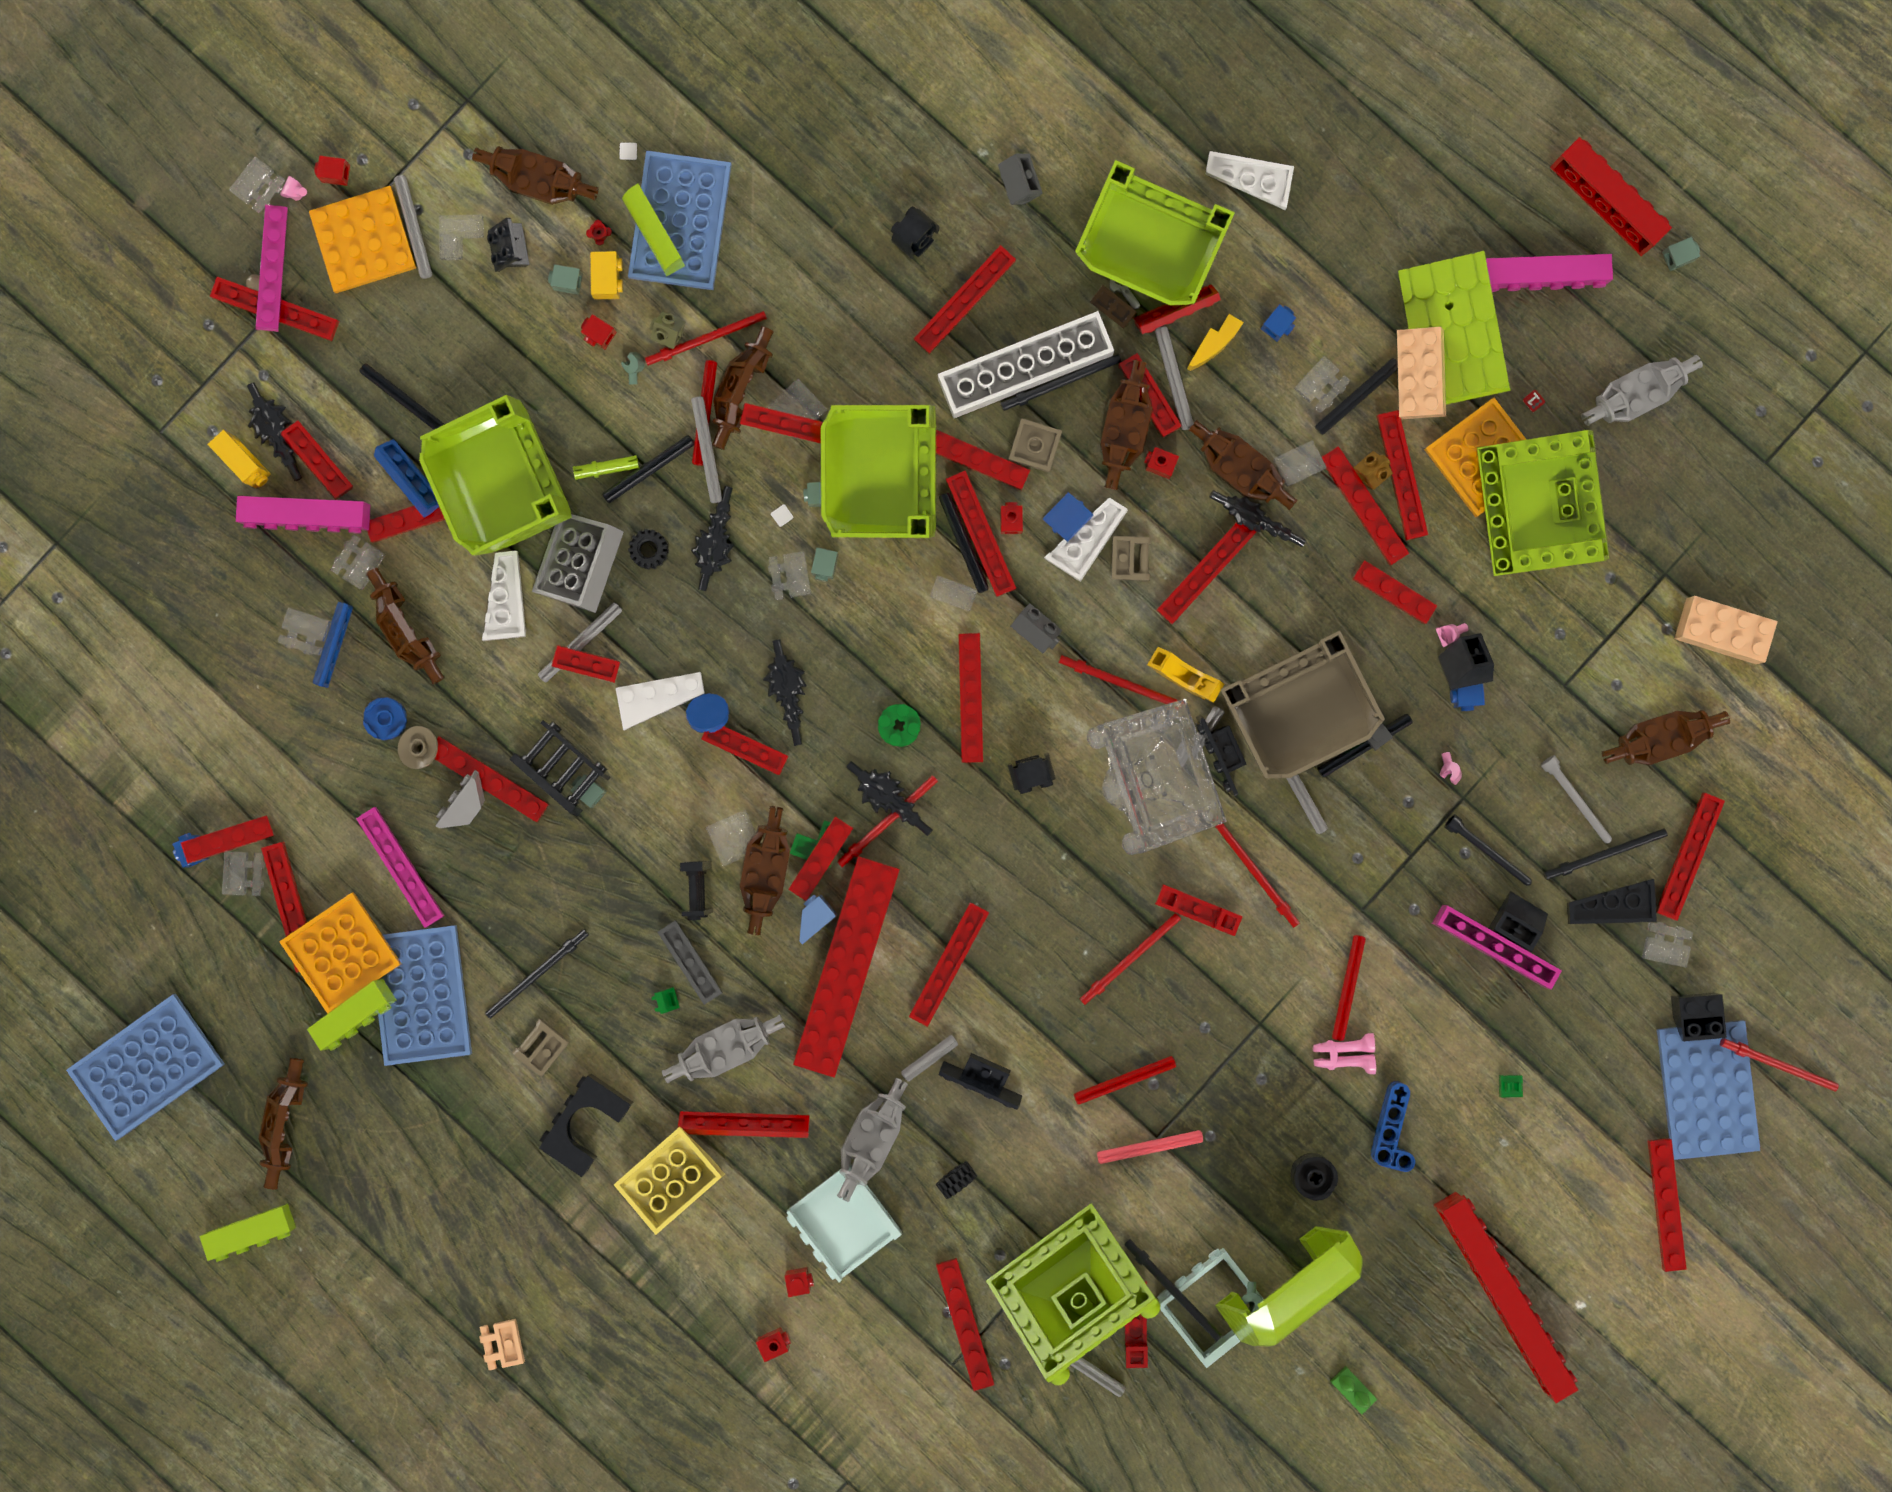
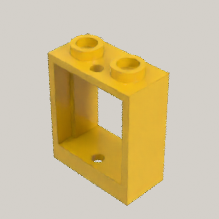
M222 430L207 444L243 483L255 489L267 483L271 473L236 436Z

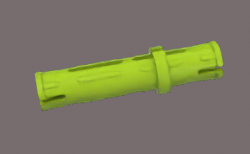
M637 455L603 462L592 461V464L573 466L575 480L593 476L599 478V475L638 469Z

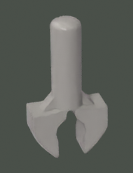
M1110 279V290L1113 293L1121 292L1134 310L1138 309L1140 303L1129 288L1124 285H1118Z

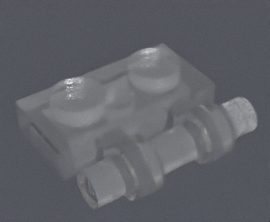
M254 157L230 187L229 191L247 205L252 199H255L257 203L253 206V209L260 213L265 205L270 204L269 201L274 194L280 192L282 189L281 185L285 182V179L278 175L274 181L271 180L270 176L274 171L257 157ZM264 184H267L269 186L262 196L259 195V190Z
M1323 356L1294 389L1309 403L1315 397L1319 399L1320 402L1315 406V409L1322 413L1326 407L1329 408L1333 404L1332 400L1339 393L1342 394L1344 392L1345 386L1350 380L1346 376H1343L1340 380L1335 378L1334 376L1340 370ZM1329 383L1333 388L1325 394L1321 390Z
M353 534L351 539L345 542V548L340 556H336L334 559V565L330 570L338 575L340 570L344 568L347 571L342 578L363 590L369 581L366 573L377 568L386 554L365 542L362 548H359L357 544L361 538ZM354 552L357 556L350 565L346 561L351 553Z
M804 551L783 555V564H778L777 556L769 557L770 566H768V571L772 576L773 585H771V589L774 592L775 600L784 599V590H789L790 598L811 595ZM781 571H786V583H781Z
M288 608L281 628L289 630L288 636L280 635L278 643L284 644L289 649L296 648L302 650L307 655L314 654L320 656L322 648L315 646L316 639L325 641L331 621ZM297 634L308 636L306 643L297 640Z
M224 852L223 895H246V888L252 887V896H261V888L264 886L262 868H265L262 853L254 852V861H248L249 852ZM248 868H253V880H247Z
M1649 922L1647 930L1655 932V939L1646 937L1642 958L1687 968L1691 947L1683 945L1684 939L1691 940L1693 932L1685 930L1684 927L1677 926L1674 928L1666 926L1665 923L1661 922L1657 924ZM1664 936H1674V943L1664 941Z

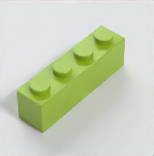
M383 979L374 980L307 1030L320 1051L326 1049L332 1051L342 1045L341 1040L344 1038L349 1039L356 1035L359 1027L362 1025L365 1027L374 1022V1016L379 1013L382 1015L392 1008L391 1004L397 1000Z
M287 1203L206 1232L199 1236L207 1261L215 1259L216 1262L229 1258V1253L236 1251L238 1255L249 1251V1246L256 1244L257 1247H261L270 1243L269 1239L277 1237L278 1240L291 1235L290 1231L294 1230L296 1225Z

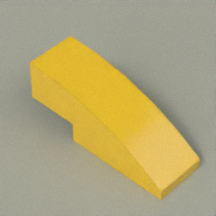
M1229 314L1219 332L1210 328L1187 369L1192 371L1213 359L1232 341L1244 322Z

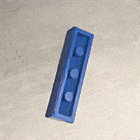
M392 439L376 447L374 457L420 514L426 517L435 511L439 504L428 480L397 442Z
M341 602L337 603L313 679V684L325 688L329 687L353 610L351 605Z

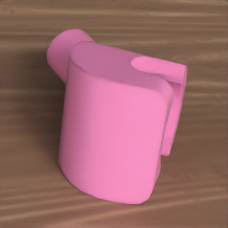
M288 176L280 195L298 201L307 194V190L297 180Z
M1464 623L1459 626L1449 624L1436 628L1442 646L1445 647L1459 639L1460 634L1467 632V624Z
M1450 752L1443 753L1441 755L1444 766L1440 771V776L1445 779L1448 774H1452L1450 777L1451 783L1456 785L1462 777L1460 767L1457 763L1452 762Z

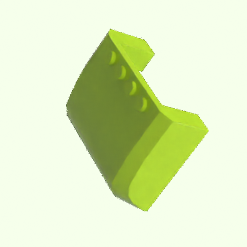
M1115 160L1075 252L1090 271L1167 305L1194 304L1235 212L1217 204L1214 205L1213 209L1200 205L1135 176V168Z
M505 395L420 436V440H422L419 459L454 540L467 549L470 554L474 556L507 548L572 518L568 502L530 416L520 400Z
M831 405V409L821 426V516L827 524L831 536L859 538L935 537V406Z
M1315 1226L1299 1240L1314 1261L1258 1303L1259 1309L1251 1313L1239 1294L1234 1292L1228 1294L1215 1305L1240 1342L1252 1346H1274L1361 1278L1363 1259L1348 1231Z

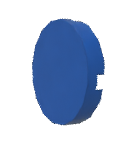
M703 694L694 698L688 704L686 710V718L689 725L700 733H703V731L712 733L721 729L729 718L728 704L724 698L716 694Z
M387 697L377 698L365 708L363 725L366 731L374 738L381 740L394 739L406 727L407 713L403 705L397 700Z

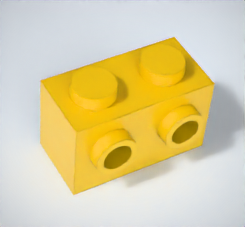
M616 251L590 252L592 297L594 300L620 299V292H623V280L620 279V271H623V259L619 258Z

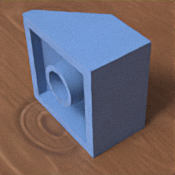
M813 895L804 903L806 907L802 910L799 940L801 944L805 943L838 915L822 895L818 897Z

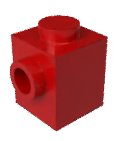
M319 156V161L315 163L314 169L316 177L322 183L347 186L350 164L343 158Z
M593 314L590 318L587 317L581 325L582 330L580 331L585 337L583 340L592 347L598 345L606 350L617 333L612 326Z
M1155 447L1153 452L1148 451L1144 463L1148 464L1146 470L1170 479L1179 456Z
M1006 502L1005 506L1000 508L1001 534H1022L1023 507L1018 506L1017 502Z
M808 1267L785 1272L784 1277L788 1297L810 1293L811 1287L814 1286L812 1273H808Z
M781 1327L758 1337L756 1340V1345L764 1362L788 1352L789 1344H791L787 1331L783 1332Z

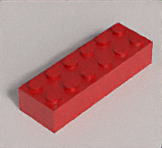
M1579 137L1550 167L1640 256H1643L1672 229L1668 219L1663 215H1659L1654 210L1653 205L1638 194V190L1634 186L1628 185L1623 180L1621 173L1613 170L1608 165L1607 160L1592 149L1588 141L1582 140Z

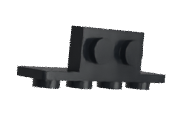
M1201 715L1197 716L1196 728L1200 735L1204 734L1207 742L1204 745L1208 753L1213 754L1215 758L1213 765L1217 773H1221L1224 778L1222 785L1227 793L1230 792L1233 796L1238 795L1229 773L1247 764L1230 726L1226 725L1214 732H1210L1204 717Z
M973 1053L970 1054L964 1069L943 1061L938 1075L945 1080L960 1084L964 1088L978 1092L988 1099L996 1100L1008 1108L1018 1110L1022 1095L1004 1088L1011 1070Z

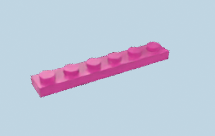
M265 205L256 330L279 332L288 207Z
M373 807L356 818L424 928L443 918L445 915L377 807Z

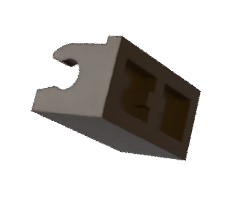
M1102 285L1090 301L1091 304L1123 329L1128 326L1131 319L1138 313L1104 285Z

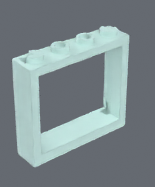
M1222 1248L1221 1250H1214L1209 1254V1259L1206 1262L1196 1264L1191 1269V1274L1187 1277H1180L1174 1283L1183 1292L1223 1259L1246 1288L1249 1280L1226 1250ZM1167 1289L1158 1295L1157 1298L1161 1305L1160 1310L1206 1368L1240 1342L1231 1330L1203 1352L1166 1305L1174 1297Z

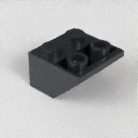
M1481 633L1460 637L1438 656L1450 690L1493 681L1494 662Z
M1510 891L1488 929L1521 948L1532 952L1543 934L1548 913Z
M1702 993L1671 996L1673 1019L1683 1042L1727 1038L1722 994Z

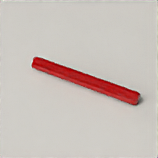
M706 360L701 391L708 426L717 371V362L713 360ZM696 428L692 464L703 466Z
M1353 936L1332 1034L1334 1040L1344 1041L1366 941L1364 936Z
M1170 1056L1076 1092L1074 1094L1075 1101L1080 1105L1176 1067V1062Z

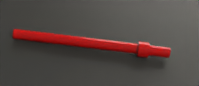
M762 311L678 344L674 349L662 348L660 352L645 357L646 363L649 366L662 360L664 362L673 359L672 356L766 320L765 312Z
M1063 655L1059 659L1058 663L1073 668L1077 673L1089 674L1177 709L1181 705L1182 701L1089 666L1080 659L1076 661Z
M932 775L904 801L915 803L938 780ZM890 813L858 843H853L848 848L849 851L837 863L843 868L854 857L857 858L863 853L862 850L899 817L898 813Z
M1220 820L1214 824L1219 833L1277 906L1276 910L1279 914L1284 915L1293 928L1300 924L1291 912L1289 904L1281 899L1223 822Z
M1176 913L1171 916L1099 982L1096 980L1091 985L1092 988L1079 998L1080 1001L1086 1005L1097 994L1103 993L1105 987L1176 925L1181 918Z
M1722 1038L1720 1041V1046L1734 1051V1054L1741 1057L1747 1056L1832 1091H1837L1839 1088L1838 1083L1750 1049L1744 1043H1735L1725 1038Z

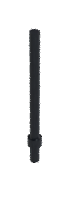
M1117 354L1026 393L1020 392L1014 398L1000 403L1002 410L1005 411L1017 405L1023 406L1028 404L1029 400L1122 362L1121 358Z
M1663 828L1570 863L1566 861L1554 869L1543 872L1546 880L1560 875L1572 874V871L1667 837V831Z
M583 929L572 939L566 940L562 948L485 1012L486 1016L489 1019L495 1016L565 955L574 952L578 948L577 945L587 938L589 933Z
M1131 1239L1124 1244L1136 1257L1135 1260L1141 1266L1144 1265L1216 1342L1223 1337L1149 1259L1150 1256L1144 1250L1141 1251Z

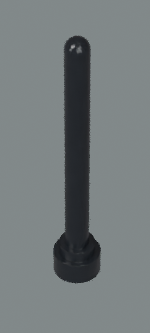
M1454 814L1449 818L1444 826L1445 829L1451 833H1459L1524 885L1529 886L1532 884L1531 878L1465 828L1460 817Z

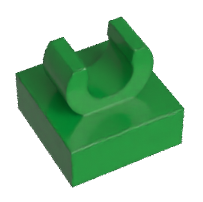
M674 987L654 993L655 996L651 998L657 1001L658 1008H655V1011L660 1012V1014L680 1008Z
M1499 1075V1097H1523V1076Z

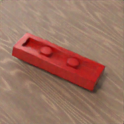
M557 645L551 667L615 683L620 661Z

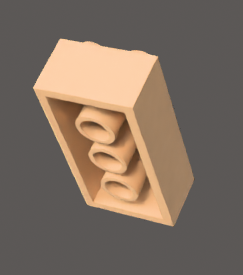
M1442 327L1397 330L1399 417L1402 419L1445 417L1444 330Z
M1698 596L1686 598L1674 639L1753 664H1761L1766 662L1778 621Z

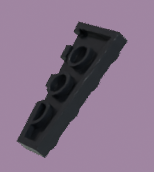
M1655 880L1642 881L1568 902V924L1657 922Z

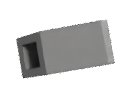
M475 770L471 776L467 774L460 783L463 787L459 792L455 790L448 799L450 802L447 808L443 806L436 817L439 820L436 827L446 828L471 823L485 801L478 771Z

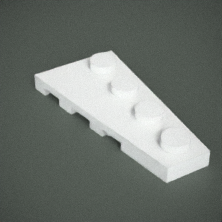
M1210 151L1205 174L1286 210L1294 166Z
M1108 498L1093 512L1094 516L1068 542L1065 539L1061 541L1051 553L1044 557L1045 560L1081 582L1128 509L1113 499Z
M518 551L495 553L491 578L492 584L488 597L489 603L482 641L526 637Z
M701 672L616 688L623 730L625 731L632 726L705 694Z

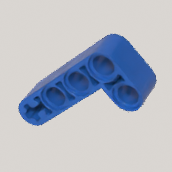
M1393 1081L1386 1089L1371 1149V1157L1381 1166L1408 1172L1414 1168L1415 1159L1408 1151L1397 1148L1410 1097V1090L1402 1082ZM1395 1089H1396V1090H1399V1089L1403 1090V1091H1402V1094H1398V1095L1395 1094V1093H1394ZM1391 1100H1397L1398 1102H1400V1105L1391 1102ZM1396 1107L1398 1110L1397 1116L1389 1118V1110ZM1386 1129H1392V1136L1389 1139L1383 1138V1132ZM1381 1150L1387 1151V1156L1384 1160H1378V1153ZM1407 1155V1164L1400 1166V1157Z

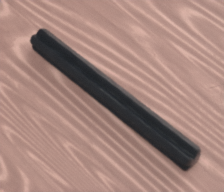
M1392 358L1315 425L1317 432L1321 435L1328 432L1398 370V361Z
M365 363L360 368L359 372L433 430L445 425L371 366Z
M686 435L603 492V498L607 503H611L693 447L694 441L689 435Z
M944 493L939 496V500L978 593L986 592L989 587L949 493Z
M1404 714L1385 727L1393 736L1411 725L1413 721L1408 714ZM1367 741L1356 745L1318 767V772L1322 777H1326L1369 751L1372 747Z

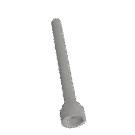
M1553 755L1543 761L1540 766L1544 771L1554 775L1605 843H1610L1612 840L1611 836L1560 770L1561 766L1559 765L1560 761L1556 756Z

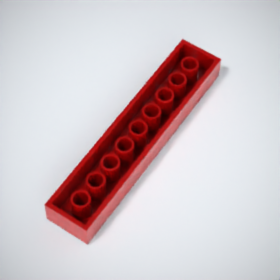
M858 856L793 1065L835 1078L899 875V868Z
M1454 1192L1435 1203V1209L1544 1393L1552 1401L1558 1403L1577 1392L1578 1388L1575 1383L1578 1381L1571 1370H1568L1563 1365L1566 1363V1360L1560 1351H1557L1552 1346L1555 1342L1551 1335L1541 1327L1543 1321L1530 1308L1532 1303L1528 1296L1518 1289L1521 1286L1518 1279L1507 1270L1510 1267L1503 1255L1500 1256L1496 1251L1498 1246L1495 1240L1485 1233L1484 1230L1487 1227L1483 1220L1474 1214L1473 1211L1476 1209L1471 1200L1467 1199L1465 1195L1461 1196Z

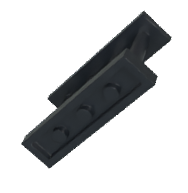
M542 720L541 724L547 729L544 735L527 755L520 756L514 753L509 760L565 810L578 817L583 811L577 806L580 803L579 799L599 776L606 780H609L611 777L606 773L608 769L599 761L595 764L560 733L562 729L552 721L549 724ZM555 736L562 742L561 746L542 768L536 769L532 766L533 760L552 737ZM570 749L578 757L557 782H550L547 779L549 777L548 773ZM585 762L593 769L576 791L567 797L562 792L564 790L563 787Z
M712 861L680 863V872L686 871V876H688L689 910L682 912V916H687V920H701V918L708 917V914L713 913V908H705L704 879L706 870L712 869Z

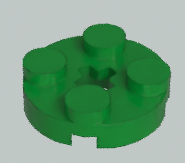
M894 704L887 707L878 719L880 736L886 743L892 746H908L919 735L921 727L920 718L913 708L905 704ZM896 720L905 722L903 731L900 732L899 729L895 730L893 728L896 725Z

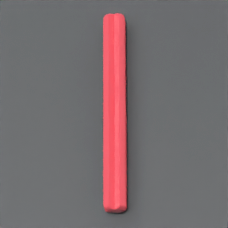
M1198 1130L1104 1150L1097 1153V1158L1100 1164L1193 1145L1202 1143L1203 1135Z

